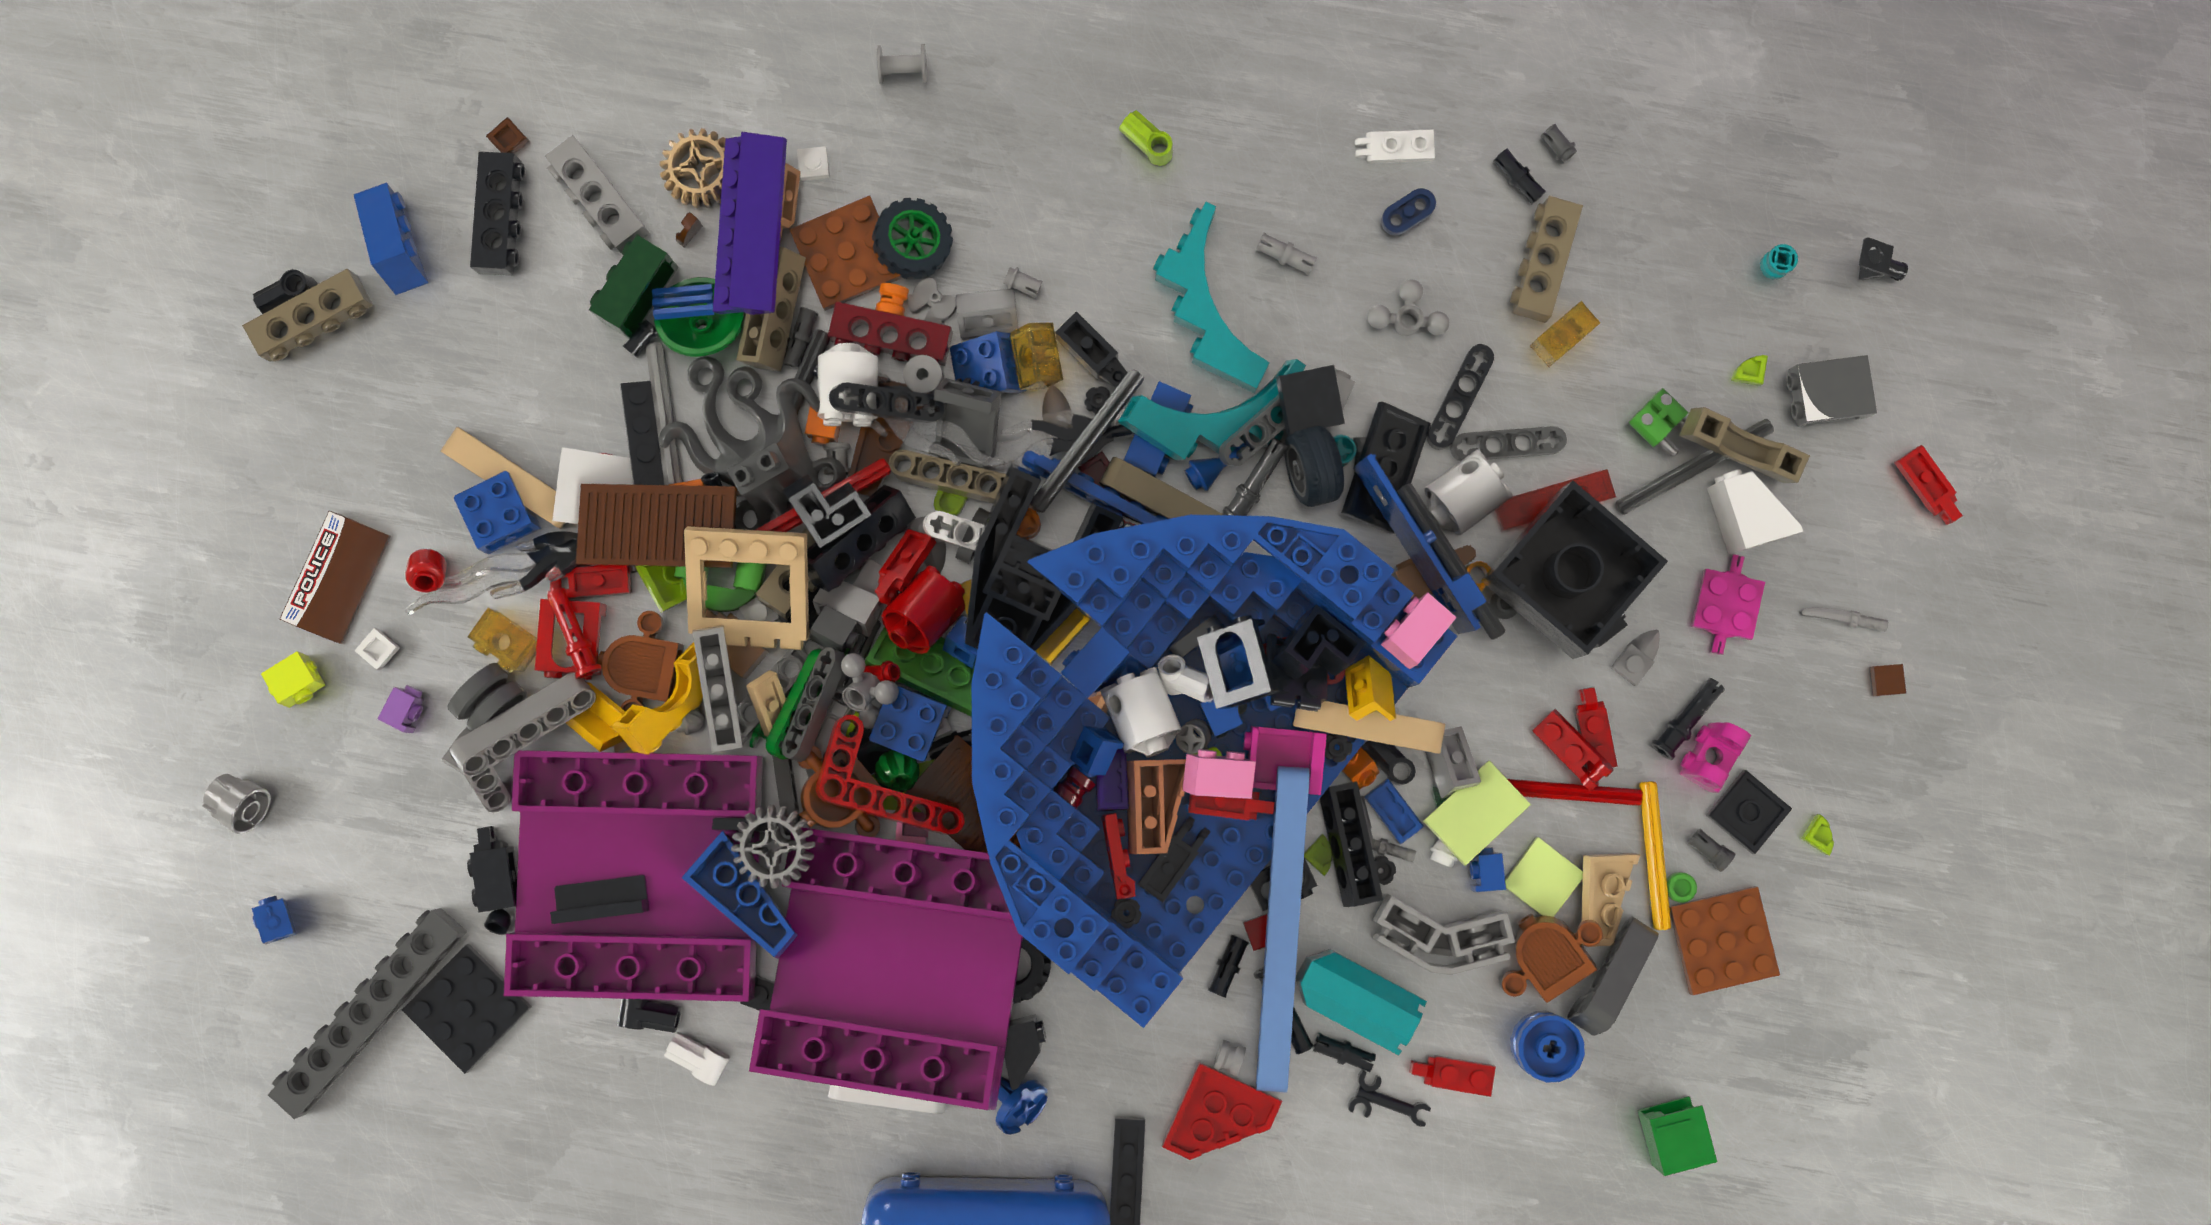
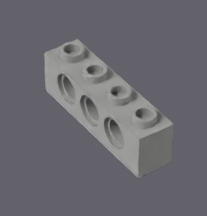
M573 135L545 155L551 164L547 167L549 172L557 182L563 179L568 185V188L564 191L575 205L579 202L582 203L586 209L582 214L592 227L598 224L604 233L600 237L610 250L616 247L622 254L623 248L629 240H634L636 235L644 238L650 234ZM584 169L583 175L580 178L572 179V174L575 170ZM596 191L601 192L599 200L589 202L592 193ZM619 214V219L615 224H607V219L610 215Z
M724 626L693 630L692 634L712 753L743 748Z

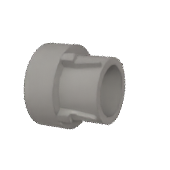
M223 774L216 777L206 789L202 806L211 812V816L217 819L221 825L236 834H244L255 828L262 821L269 809L271 797L266 789L251 780H241L230 774Z

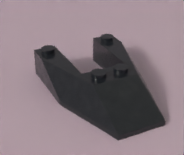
M1012 462L999 488L975 548L965 644L978 649L983 618L987 612L1032 650L1036 651L1077 606L1064 596L1048 579L1027 563L1029 559L1052 551V549L1016 534L1041 482V478L1038 474ZM1093 500L1074 541L1094 533L1118 529L1124 517L1119 511Z

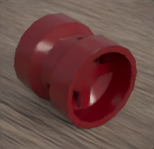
M1071 766L1067 771V778L1063 782H1059L1053 790L1075 808H1078L1083 802L1082 797L1084 794L1091 792L1096 784L1074 766ZM1074 782V783H1075L1077 786H1079L1080 788H1079V789H1076V788H1075L1073 785H1071V784Z

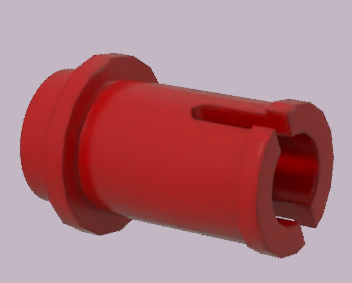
M884 661L880 665L865 666L864 672L875 675L880 682L890 680L895 683L900 677V668L892 661Z

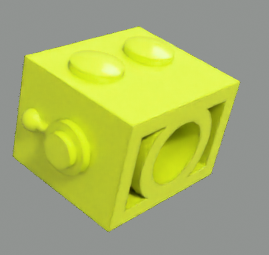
M298 651L261 673L269 687L268 691L274 696L277 703L289 708L295 704L307 702L313 697L314 692L325 686L317 671V665L311 661L308 655Z

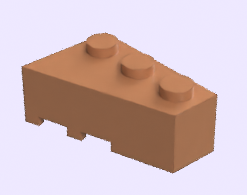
M1186 759L1127 761L1129 854H1164L1168 852L1178 818L1177 812L1185 793L1182 790Z

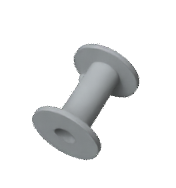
M921 44V54L883 56L881 45H877L879 84H883L884 76L891 73L922 72L923 83H927L925 44Z
M918 355L911 358L903 370L904 382L913 392L925 394L932 392L931 394L934 395L935 388L945 379L939 363L927 355Z

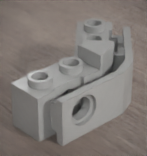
M1387 894L1372 919L1383 926L1380 933H1375L1372 938L1432 973L1453 975L1510 960V955L1504 952L1503 945L1515 942L1508 913L1501 910L1440 925ZM1394 929L1411 939L1409 947L1389 936V932ZM1490 945L1495 947V949L1485 951V954H1472V950ZM1417 948H1420L1429 954L1454 956L1456 958L1464 956L1465 960L1449 965L1426 963L1416 957L1414 953Z

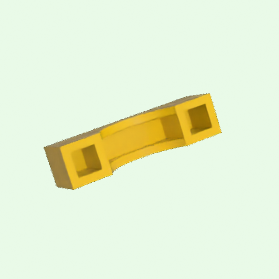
M694 642L674 662L676 685L670 698L661 706L653 709L632 704L612 725L633 752L649 755L661 746L662 740L682 724V719L702 703L703 695Z

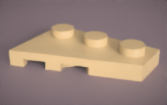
M1639 854L1583 855L1581 922L1594 920L1600 925L1603 933L1602 939L1597 945L1586 947L1612 946L1614 944L1623 914L1621 904L1625 891H1630L1632 880H1629L1633 864H1638Z

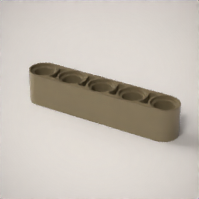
M908 450L895 451L889 459L890 470L902 482L992 504L1006 475ZM901 461H911V466L907 471L900 472L897 470ZM929 468H940L936 478H926V472ZM959 474L968 475V481L964 485L957 486L954 484V479ZM987 481L997 482V487L993 492L986 493L982 491V487Z
M1112 457L1099 482L1101 486L1110 487L1119 492L1120 497L1142 504L1146 511L1155 516L1161 515L1170 519L1190 514L1224 515L1117 457Z

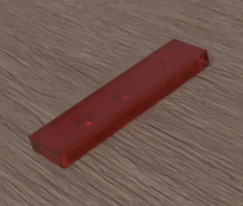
M1608 469L1513 496L1495 510L1501 530L1504 531L1531 523L1552 497L1572 480L1599 503L1615 498L1616 494Z

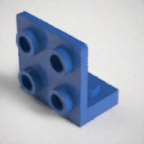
M996 331L950 347L955 380L961 378L963 382L965 378H971L970 384H973L976 380L980 382V387L985 386L988 389L1004 393L1019 394L1027 391L1016 334Z
M507 471L501 472L454 496L456 505L477 549L488 555L541 529L537 518L527 512L510 473Z
M897 685L899 689L897 700L892 704H882L869 740L919 761H925L942 718H948L952 707Z

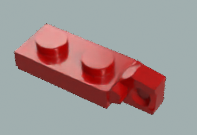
M1924 446L1916 447L1894 462L1928 511L1934 516L1938 514L1946 525L1955 522L1963 516L1954 504L1958 501L1955 496L1957 492Z
M907 529L879 570V585L875 593L880 603L889 605L897 597L898 591L902 592L908 586L935 546V538Z
M1595 687L1581 689L1579 693L1582 705H1577V713H1574L1578 732L1612 767H1618L1604 702H1598ZM1590 760L1585 764V768L1589 772L1595 768Z
M1253 791L1252 799L1190 794L1188 813L1241 820H1256L1257 812L1273 814L1275 802L1259 800L1260 792Z
M1116 813L1104 814L1101 819L1115 897L1117 900L1135 897V881L1126 874V868L1130 867L1128 850L1122 849L1120 838L1125 837L1122 818L1117 819Z
M1434 1055V1057L1428 1056L1427 1063L1411 1060L1409 1073L1425 1077L1424 1084H1428L1431 1087L1491 1097L1496 1067L1489 1064Z

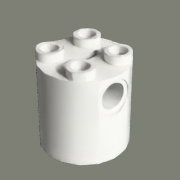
M837 344L818 356V391L820 398L818 417L823 419V425L841 426V422H853V426L869 427L871 426V421L877 417L837 411L829 402V394L833 387L846 382L878 387V357L859 344ZM845 390L839 393V398L844 400V404L850 400L858 401L859 395L855 397L845 395ZM869 393L866 402L871 409H877L876 394Z
M1478 449L1424 489L1430 503L1428 510L1439 527L1453 531L1457 535H1462L1512 498L1513 494L1501 481L1504 477L1501 469L1495 463L1489 465L1485 456Z
M1157 667L1141 672L1140 676L1136 678L1134 673L1126 674L1117 679L1118 685L1112 684L1100 690L1118 737L1124 743L1123 749L1125 753L1137 751L1145 754L1146 757L1155 756L1168 750L1176 734L1181 732V726Z

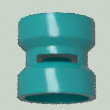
M1780 244L1772 248L1761 259L1760 269L1763 275L1772 280L1784 277L1796 267L1798 263L1797 252L1787 244Z
M1336 435L1333 438L1337 444L1344 467L1354 458L1356 445L1350 437Z

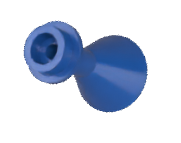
M1242 443L1231 452L1229 458L1238 459L1237 451L1247 446ZM1219 457L1190 460V467L1184 471L1196 491L1200 488L1208 491L1227 465L1221 462Z

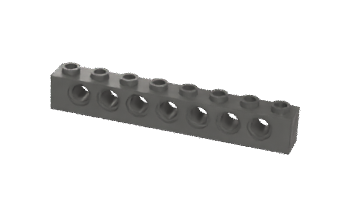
M442 908L431 911L426 910L416 920L415 923L418 926L411 934L407 932L397 941L395 946L398 949L390 957L388 955L385 956L376 965L375 970L377 972L370 980L366 978L354 990L357 995L350 1003L348 1001L344 1002L335 1011L334 1016L336 1018L329 1026L325 1024L313 1036L316 1041L310 1048L305 1047L294 1057V1066L288 1072L286 1070L283 1071L272 1082V1085L275 1087L268 1096L293 1119L307 1114L467 933ZM425 934L430 935L433 940L432 947L429 950L422 943ZM404 957H408L412 962L410 972H406L402 967ZM384 980L390 982L392 986L390 995H386L382 991ZM364 1003L368 1004L371 1008L369 1018L362 1014L361 1008ZM343 1026L350 1030L351 1037L349 1041L344 1040L341 1035ZM323 1049L330 1055L328 1064L324 1063L321 1059ZM302 1072L309 1077L308 1087H305L300 1081Z

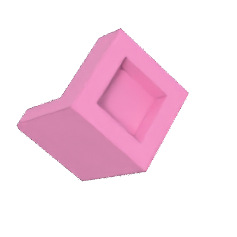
M912 812L915 820L919 822L926 817L922 812ZM897 822L895 840L928 845L929 831Z

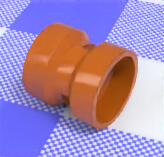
M881 283L879 288L881 298L880 302L876 303L875 310L904 316L905 309L903 304L908 299L909 289L893 283Z
M1028 508L1016 534L1027 539H1033L1038 535L1041 522L1035 510Z

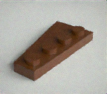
M878 377V386L907 387L904 383ZM897 398L895 400V408L898 412L905 413L908 409V403L904 398ZM917 406L916 411L922 410L924 406ZM877 417L872 428L861 427L848 477L879 459H885L889 465L891 455L895 451L901 450L915 422ZM886 476L857 493L870 497L882 486Z

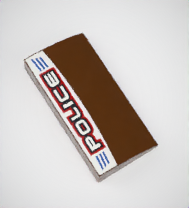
M329 510L279 620L342 644L391 536Z

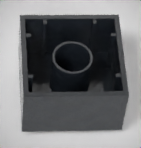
M1572 480L1552 497L1481 581L1570 658L1576 659L1588 655L1665 566L1668 560Z

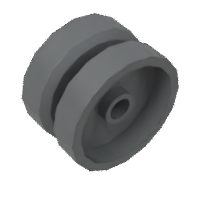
M491 663L469 678L453 695L447 707L458 720L468 719L467 729L471 732L525 700L527 692L517 682L506 683L508 673L498 663Z

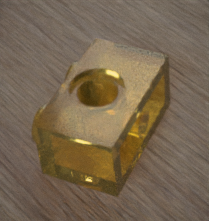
M1580 301L1540 335L1530 347L1548 367H1551L1600 324V321Z
M1053 322L1028 323L1010 332L1020 390L1045 389L1063 380Z
M489 607L467 636L475 642L472 646L486 656L490 653L499 659L497 663L510 673L514 670L524 672L536 656L537 637L499 611ZM507 634L510 644L508 648L501 650L499 640L503 635Z

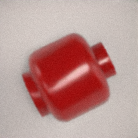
M432 549L416 550L407 560L405 579L408 585L416 591L434 592L441 588L445 582L447 562L438 551Z

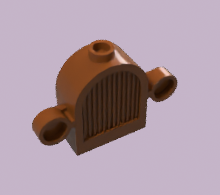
M645 611L638 617L637 625L639 630L644 633L643 636L629 635L618 638L609 645L606 651H601L598 656L597 664L601 665L603 676L608 685L619 693L631 696V699L626 700L621 705L624 711H627L632 704L645 707L643 704L644 698L666 702L672 695L676 685L674 662L683 653L684 645L656 639V634L662 630L664 622L661 615L654 611Z
M813 746L809 756L804 761L798 762L799 766L803 769H812L814 771L804 783L801 791L803 811L798 814L802 820L806 819V825L809 828L815 824L824 828H837L855 820V831L858 835L875 837L880 831V822L877 817L827 803L818 797L816 785L823 762L821 761V751L816 746ZM839 751L832 757L833 763L838 767H844L847 763V755L843 751ZM856 757L851 778L880 786ZM828 780L824 785V791L828 796L835 797L839 792V786L836 781ZM858 788L854 792V801L859 805H864L868 800V793L865 789Z
M1527 915L1517 923L1520 929L1515 939L1516 957L1521 969L1519 971L1510 970L1506 972L1502 978V987L1506 994L1513 997L1520 996L1525 992L1527 987L1526 981L1529 979L1546 1003L1550 1002L1597 971L1595 962L1582 944L1595 946L1601 941L1603 933L1600 925L1594 920H1585L1579 924L1577 932L1573 933L1569 926L1558 918Z

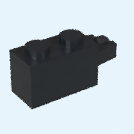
M1077 311L1055 332L1056 340L1097 380L1102 378L1116 389L1128 373L1118 360V352Z
M494 826L478 828V844L473 845L474 852L470 853V859L467 861L468 873L470 877H473L475 887L472 890L473 905L478 908V913L515 907L517 897V866L514 846L503 847L502 840H496Z

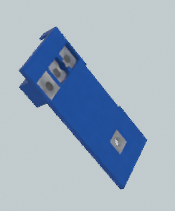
M1368 455L1353 467L1363 485L1393 529L1435 599L1457 617L1452 623L1457 634L1478 630L1481 628L1478 623L1480 620L1475 617L1472 611L1487 602L1469 573L1454 578L1450 577L1430 545L1437 540L1434 532L1430 529L1424 534L1422 533L1376 460V455Z

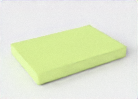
M1490 760L1478 770L1481 782L1477 786L1456 790L1423 820L1429 829L1464 866L1531 805Z

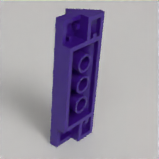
M741 132L740 137L725 139L713 312L715 313L745 312L750 315L775 313L787 139L784 137Z

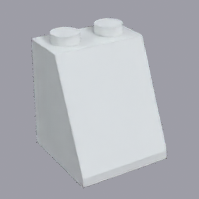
M1741 469L1728 472L1721 477L1715 478L1716 484L1707 488L1728 555L1803 532L1801 524L1753 471L1742 474Z

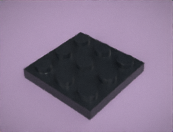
M467 944L402 1011L466 1074L532 1006L522 996H504V978L470 944Z

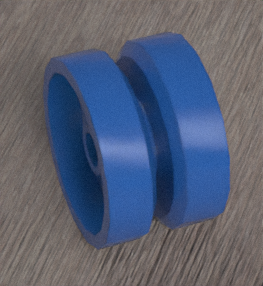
M1535 1011L1524 1016L1515 1025L1510 1038L1511 1053L1515 1062L1526 1073L1546 1083L1561 1082L1572 1077L1581 1067L1585 1056L1584 1040L1579 1029L1569 1020L1549 1011ZM1549 1044H1550L1549 1049L1546 1050V1051H1544V1050H1543L1544 1045H1549Z

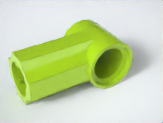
M1137 110L1130 112L1120 125L1119 131L1148 156L1152 164L1163 166L1169 163L1173 156V143L1169 134L1157 129ZM1158 144L1167 147L1162 153H1156L1152 150Z

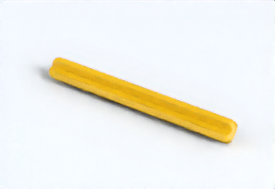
M1654 781L1642 782L1639 788L1643 793L1641 808L1653 928L1656 930H1668L1671 928L1658 788L1657 783Z

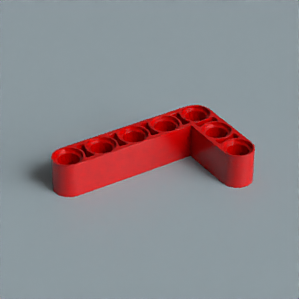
M855 715L843 716L835 722L816 785V792L821 800L939 834H955L963 828V813L955 807L852 779V771L864 732L863 722ZM844 721H850L855 725L856 731L851 738L845 737L841 732V725ZM836 750H841L847 755V763L844 767H838L833 763L832 756ZM828 780L836 781L839 786V792L835 797L828 796L824 791V785ZM858 788H863L868 793V800L864 805H859L854 801V792ZM887 796H891L897 801V809L893 813L886 812L883 807V802ZM917 804L924 806L926 809V817L920 822L915 820L912 814L913 808ZM947 812L951 813L955 818V824L949 830L942 825V817Z

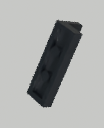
M645 875L556 886L554 890L557 910L550 912L551 923L557 924L649 911Z

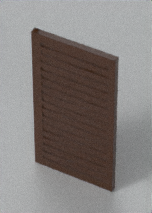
M581 484L576 564L686 567L684 529L687 526L735 529L738 489L735 486ZM704 560V567L733 568V562Z
M955 735L948 746L921 774L911 790H907L905 794L959 809L964 816V826L958 833L948 836L964 850L988 853L972 785V747L959 735ZM917 804L916 807L926 815L924 806ZM947 812L942 817V825L949 830L954 826L955 818L951 813ZM1015 833L1010 839V841L1021 849L1019 840Z

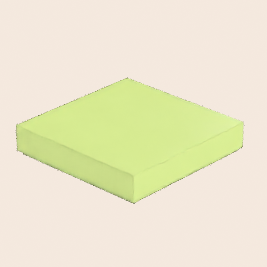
M1536 837L1506 876L1505 884L1507 890L1538 914L1554 917L1583 879V871L1542 839Z

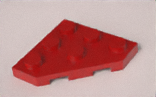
M1199 1062L1162 1147L1191 1160L1201 1156V1154L1239 1142L1243 1138L1257 1133L1260 1134L1270 1130L1282 1100L1264 1091H1256L1255 1087Z

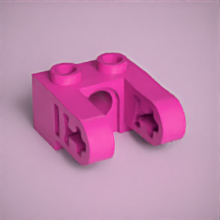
M1729 722L1703 725L1695 737L1697 741L1693 751H1688L1681 761L1680 766L1683 769L1680 775L1709 792L1719 793L1738 756H1740L1748 743L1751 734ZM1709 748H1712L1716 753V760L1713 764L1708 763L1705 757L1706 751Z

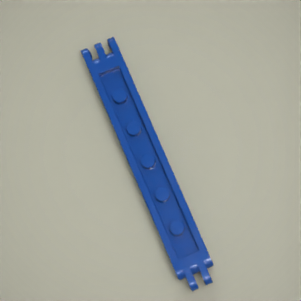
M1026 451L1022 457V464L1032 469L1034 473L1045 479L1050 476L1061 461L1057 458H1052L1051 460L1033 451ZM1074 472L1063 487V489L1089 503H1092L1093 500L1100 502L1141 524L1167 519L1164 516L1157 515L1155 517L1146 512V508L1138 502H1128L1122 499L1120 493L1110 487H1100L1094 483L1092 477L1082 472L1078 474Z

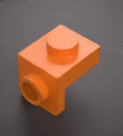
M1362 747L1342 770L1351 782L1357 781L1359 790L1372 784L1380 773L1374 760Z

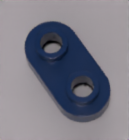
M1424 188L1410 192L1386 208L1381 218L1383 229L1388 234L1394 236L1407 232L1431 216L1436 207L1435 196L1431 191ZM1422 202L1425 209H1417L1415 203ZM1397 217L1401 224L1393 225L1391 218Z

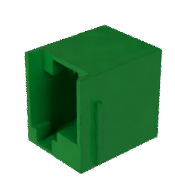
M1690 1096L1637 1110L1651 1164L1663 1176L1717 1162L1703 1106L1694 1107Z

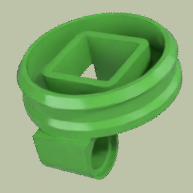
M737 562L733 583L735 589L707 585L706 608L718 612H731L739 610L740 607L755 599L757 591L764 583L767 564ZM676 567L674 577L683 579L686 587V567ZM704 567V571H706L707 580H708V574H709V569H710V568Z

